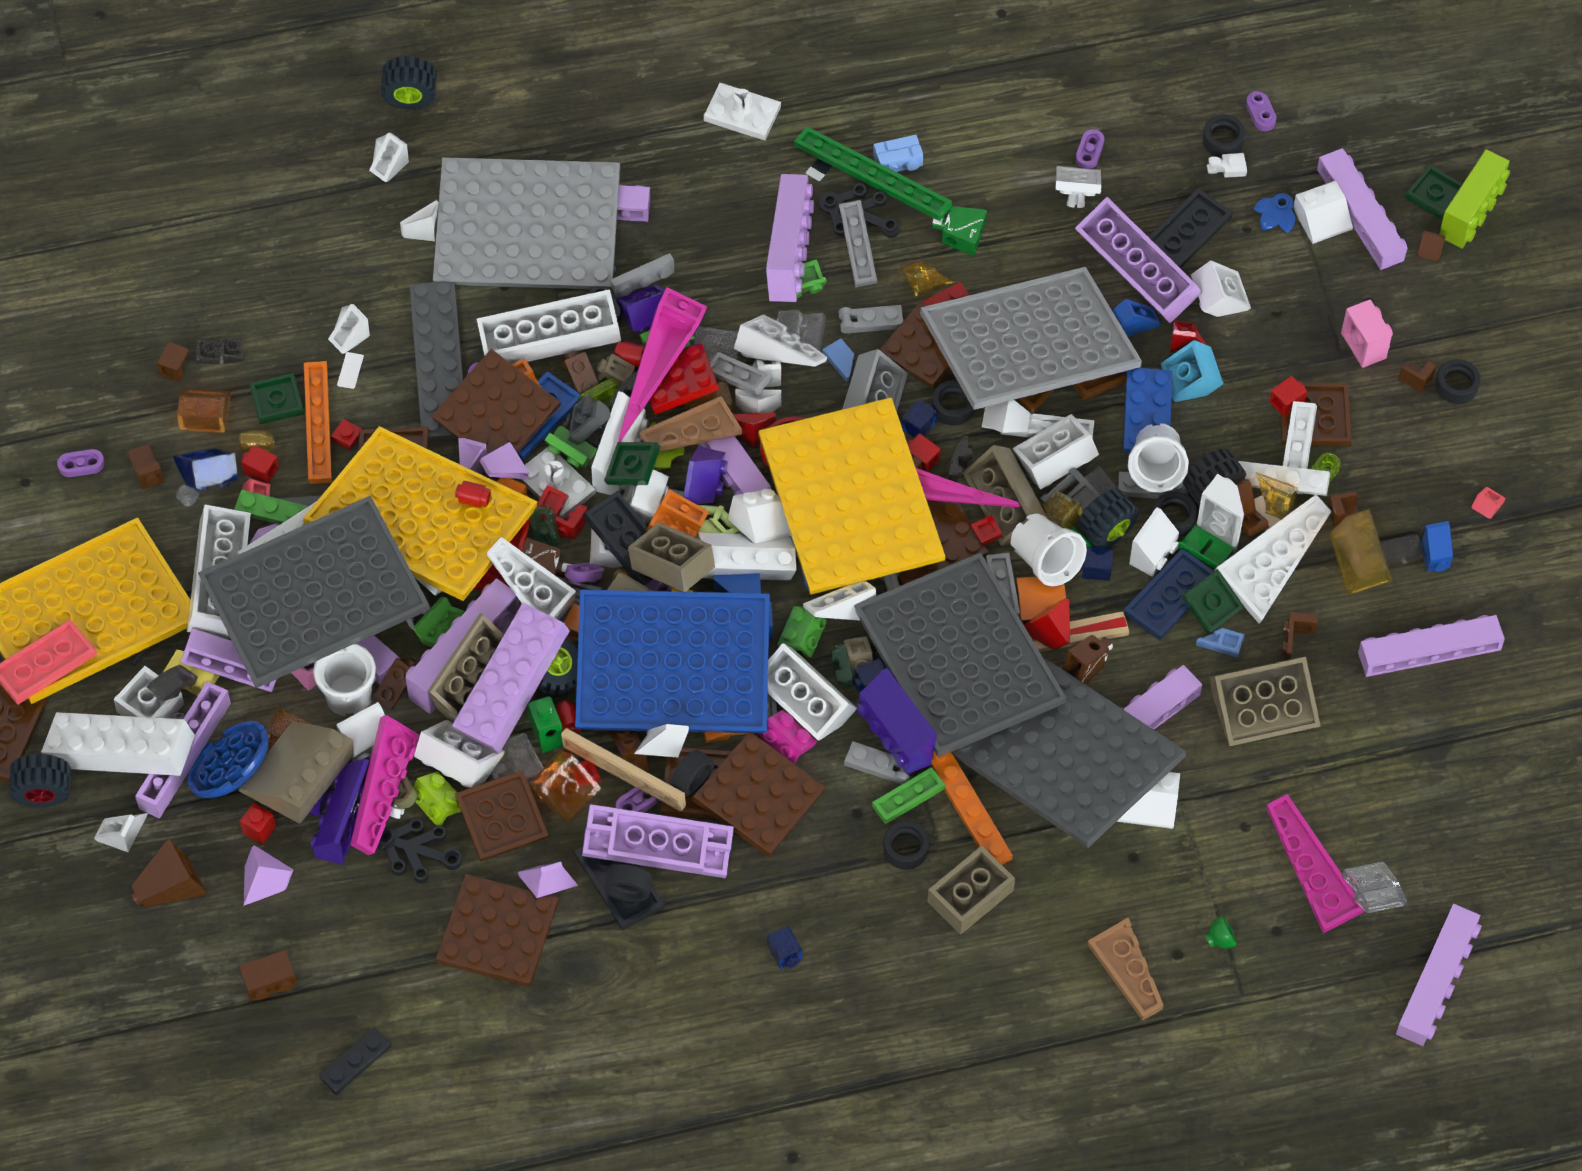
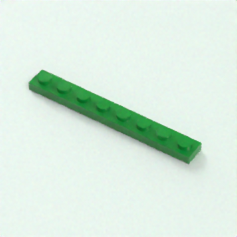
M806 127L794 141L795 147L938 221L952 207V201L809 127Z

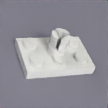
M719 83L704 114V121L766 140L781 108V102L748 92L746 89H739Z
M1056 167V190H1060V193L1069 194L1067 206L1074 208L1077 205V208L1085 207V196H1095L1096 193H1101V170Z
M547 448L525 464L529 472L527 479H518L538 499H540L547 484L569 495L559 515L562 519H565L572 510L575 511L579 504L582 505L596 494V489L560 455L557 456Z

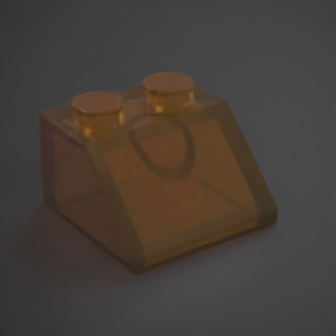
M185 389L179 397L177 409L179 429L225 432L231 391Z
M559 751L528 783L539 799L567 822L601 789L573 754ZM574 773H576L581 780L583 779L586 782L578 784V781Z

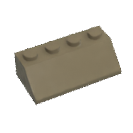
M993 445L963 472L970 487L1019 503L1020 507L979 504L985 516L992 515L1003 535L1002 538L998 539L1001 546L1011 544V536L1016 525L1019 522L1024 525L1029 520L1026 518L1027 516L1040 514L1047 518L1010 448Z

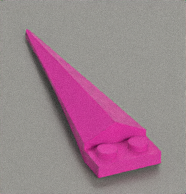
M666 287L655 310L618 442L623 440L696 332L707 309V306Z
M916 468L926 500L1020 507L1017 501L987 493Z

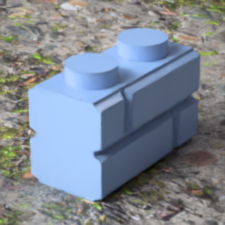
M917 135L873 144L875 162L895 172L906 169L913 171L923 166V152Z

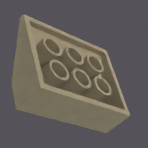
M482 613L473 622L428 689V693L436 708L453 723L504 636Z
M1306 657L1288 659L1209 677L1213 699L1228 746L1321 726Z
M292 721L266 754L263 763L256 773L239 788V792L301 824L353 757V739L331 728Z

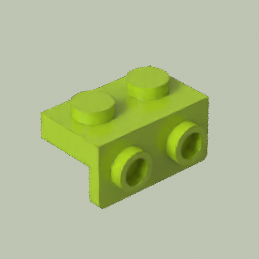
M438 771L417 778L413 786L417 792L415 802L436 826H442L447 816L461 812L455 798V793L457 792Z

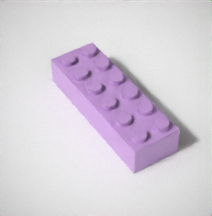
M781 174L766 267L769 301L796 302L797 294L802 292V279L800 277H804L805 271L802 261L807 259V247H805V245H809V231L807 229H811L812 217L809 215L814 212V200H810L813 186L808 183V175Z
M1108 197L1075 227L1079 234L1169 323L1177 318L1202 293L1200 288Z
M497 578L491 584H487L482 590L480 597L470 602L466 612L461 617L458 616L453 621L451 628L438 637L434 647L431 650H426L421 657V661L407 671L406 684L410 701L430 715L434 712L436 706L428 693V689L480 613L484 614L503 634L506 633L520 608L519 599L509 586Z
M522 603L452 727L459 734L499 754L568 635L569 629L566 625Z

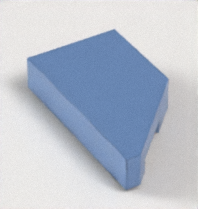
M840 338L823 348L822 353L827 356L828 361L843 379L848 382L850 381L854 353Z
M1221 628L1204 638H1198L1196 646L1238 658L1245 634Z

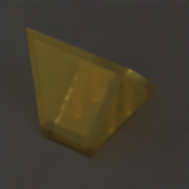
M923 261L901 268L914 296L955 282L938 273L934 266Z
M1256 472L1266 505L1265 513L1279 519L1285 518L1290 514L1298 487Z
M1058 490L1042 506L1048 520L1066 529L1073 526L1083 513L1077 501Z

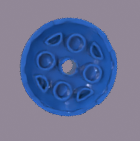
M256 721L241 722L223 731L224 736L213 744L210 741L203 748L188 773L187 783L191 787V791L202 798H217L235 791L246 783L259 769L268 751L269 736L262 724Z

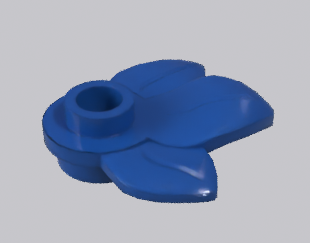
M1279 193L1273 198H1263L1255 205L1254 210L1262 214L1260 223L1263 231L1279 225L1284 232L1289 233L1294 227L1296 217L1292 211L1293 199L1288 194ZM1285 201L1286 205L1280 206L1278 202Z

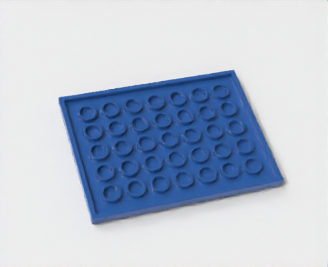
M580 590L576 730L649 731L652 728L671 724L689 726L688 732H752L767 734L770 594Z

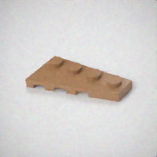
M720 396L640 431L639 437L642 442H658L661 446L660 451L741 435L742 429L723 397Z
M1129 918L1088 940L1087 945L1142 1021L1163 1009V1002L1149 973L1147 962L1141 953Z

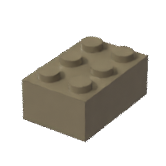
M660 522L628 547L633 570L682 592H686L715 568L711 544Z
M980 846L928 889L927 902L961 935L1014 891L1015 877L983 846Z

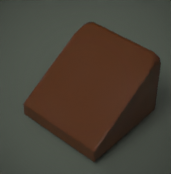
M1424 231L1418 256L1439 261L1446 237Z

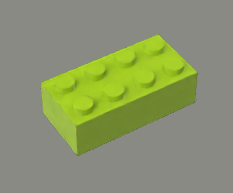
M1487 149L1485 150L1444 213L1439 235L1445 236L1446 241L1463 249L1467 241L1471 242L1476 234V227L1482 226L1487 216L1485 213L1487 210L1492 211L1497 201L1495 198L1497 195L1501 196L1507 186L1505 182L1510 174L1508 170L1509 160Z

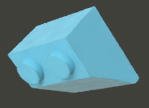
M1193 340L1161 363L1162 370L1173 371L1172 400L1174 402L1207 396L1223 385L1211 347Z

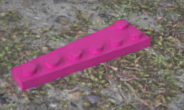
M388 715L380 717L350 844L367 855L374 854L386 821L392 811V801L398 796L400 791L398 786L400 781L406 776V766L408 761L412 760L420 737L418 733Z
M1286 794L1267 804V812L1322 932L1326 933L1364 913L1365 907L1289 795Z

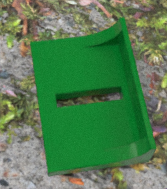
M1194 525L1184 540L1179 542L1177 549L1180 551L1183 548L1215 571L1218 566L1227 560L1234 547ZM1210 541L1212 544H1211L1210 547L1207 549V551L1204 553V555H1202V554H1201L1202 550L1205 548V546L1207 545V543Z

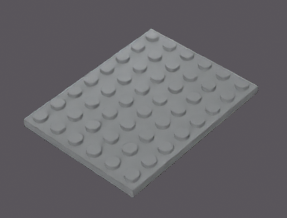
M442 158L433 282H455V285L565 289H592L594 286H607L611 290L610 280L613 279L620 163Z
M1086 267L921 307L920 315L974 410L1141 367L1142 360Z

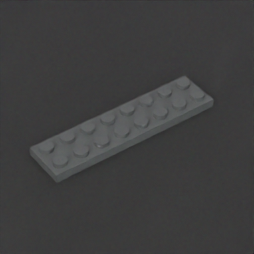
M441 281L409 284L421 427L429 428V441L458 439L433 420L431 416L463 381L455 282Z

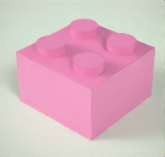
M1371 299L1346 309L1341 334L1361 367L1364 368L1386 359L1393 333L1390 325L1385 324L1382 319L1380 309L1374 306Z

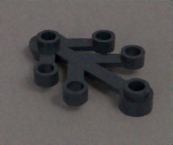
M858 183L854 185L853 190L839 195L835 192H826L820 197V208L831 215L836 235H845L844 230H837L839 226H843L839 214V204L854 198H864L867 193L864 184ZM857 189L864 190L862 193H856ZM881 191L876 192L873 198L861 202L865 222L882 228V232L886 237L894 238L900 232L899 222L896 219L888 218L885 220L865 212L867 209L876 206L882 207L886 204L885 193ZM877 197H883V198H884V199H883L882 201H880V202H879V201H876V198H877ZM827 200H834L832 204L826 203ZM888 224L895 225L893 228L886 227Z
M418 818L412 819L410 823L394 830L385 827L377 846L378 849L386 851L391 862L392 873L396 876H401L406 872V865L403 860L399 859L395 848L404 850L414 870V879L418 883H425L429 877L428 870L422 866L418 855L441 862L449 870H456L461 866L462 856L457 849L451 848L441 852L423 846L431 841H444L446 839V830L443 826H435L431 831L419 835L424 831V824ZM415 824H419L421 826L418 829L412 828ZM438 831L443 832L441 836L435 835ZM409 833L419 835L410 840L401 839V837ZM384 837L389 838V840L386 842L381 841V839ZM451 859H455L457 861L453 864L448 863ZM397 865L403 866L400 870L394 869ZM423 872L425 876L418 877L417 874Z

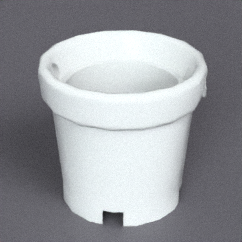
M1161 423L1160 426L1147 425L1139 432L1128 460L1130 476L1139 487L1149 492L1162 493L1173 490L1182 483L1188 473L1189 461L1185 448L1181 445L1179 434L1174 428Z
M1040 514L1027 516L1026 518L1029 520L1024 525L1019 522L1012 533L1011 546L1015 548L1014 552L1033 569V573L1044 585L1051 587L1063 585L1079 572L1087 552L1086 542L1080 534L1073 530L1062 528Z
M355 643L315 662L313 674L316 684L325 695L328 707L334 713L340 716H346V713H353L355 715L368 708L372 701V684L375 679L376 666L373 656L366 648Z

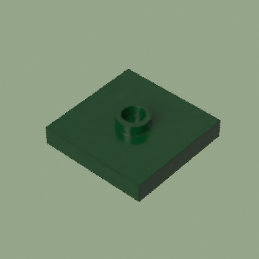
M1429 164L1406 192L1405 198L1443 220L1446 209L1463 184Z
M294 373L249 383L259 424L304 415Z
M617 442L604 481L607 485H648L661 446L658 442Z
M1218 569L1181 595L1207 634L1214 631L1244 608Z

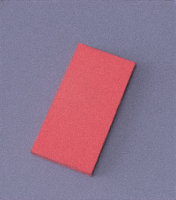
M68 620L1 662L0 684L18 705L96 656L97 651L75 624Z

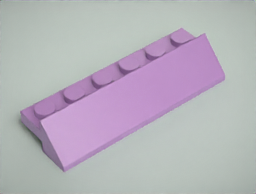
M590 804L582 856L726 878L734 827Z

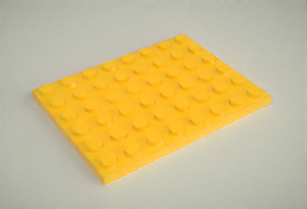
M892 397L759 430V438L810 595L945 561V554Z
M379 426L304 516L303 522L306 525L371 496L413 576L464 601L493 564L488 558L487 552L501 537L510 543L536 510L537 501ZM464 480L486 485V488L491 489L488 506L477 508L458 503V498L455 497L457 485L462 484Z
M137 517L1 582L0 653L4 660L68 620L75 624L96 649V656L29 697L30 703L33 704L187 629L191 600Z

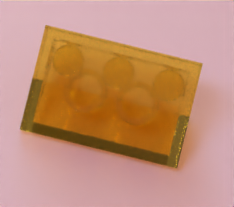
M1370 509L1347 516L1329 533L1348 595L1393 580Z

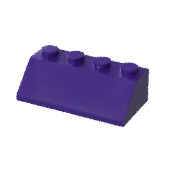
M887 668L883 669L860 692L857 710L860 716L864 717L869 723L872 732L881 739L884 748L893 755L896 764L906 774L931 765L937 734Z
M363 759L347 763L335 778L334 785L336 787L334 792H330L327 798L328 808L326 814L322 813L319 820L320 830L312 838L311 848L314 850L315 858L343 865L351 844L370 760Z

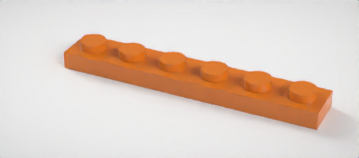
M327 361L304 363L308 480L309 484L332 483Z
M934 751L930 767L934 769L944 782V791L978 848L983 846L1001 865L1013 860L1011 851L952 752L938 758Z

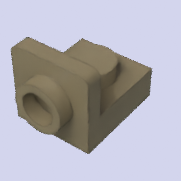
M610 354L606 359H601L596 368L599 371L596 378L598 381H601L606 377L625 388L630 381L635 366L614 354Z
M867 636L844 640L850 673L854 675L873 671L872 651Z

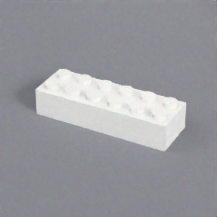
M610 290L477 318L484 355L490 349H493L511 364L524 358L529 362L621 341Z
M204 505L199 522L187 632H191L192 628L230 639L199 578L198 572L236 556L238 551L247 546L251 513Z
M56 712L41 753L64 759V761L69 763L71 769L181 776L195 735L185 719Z

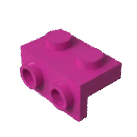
M784 709L767 719V734L758 733L769 746L794 764L800 755L813 748L817 743V740Z

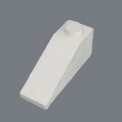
M863 581L808 601L803 606L815 617L860 620L854 605L875 597L876 588L867 581Z

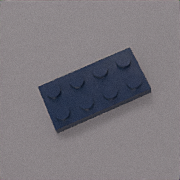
M1182 548L1125 607L1124 615L1160 641L1190 610L1181 595L1211 574L1213 570Z

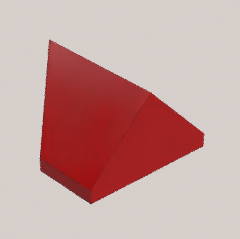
M1174 321L1170 352H1178L1193 340L1207 345L1196 329V323Z
M775 412L733 414L742 429V434L737 436L752 448H755L761 442L759 430L767 429L772 423L776 422Z
M1065 598L1049 606L1024 624L1030 637L1053 650L1069 644V599Z

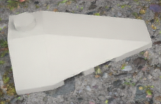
M764 314L740 325L734 346L735 350L741 352L747 358L807 366H817L827 360V356L812 345L802 344L797 334L790 335L787 333L785 325Z
M501 537L487 552L488 558L521 603H525L557 620H560L573 605L576 590Z

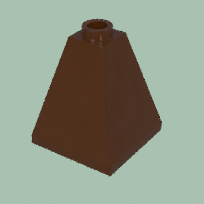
M170 839L163 844L131 886L134 890L131 893L133 900L138 906L143 904L145 907L202 896L207 893L187 854Z

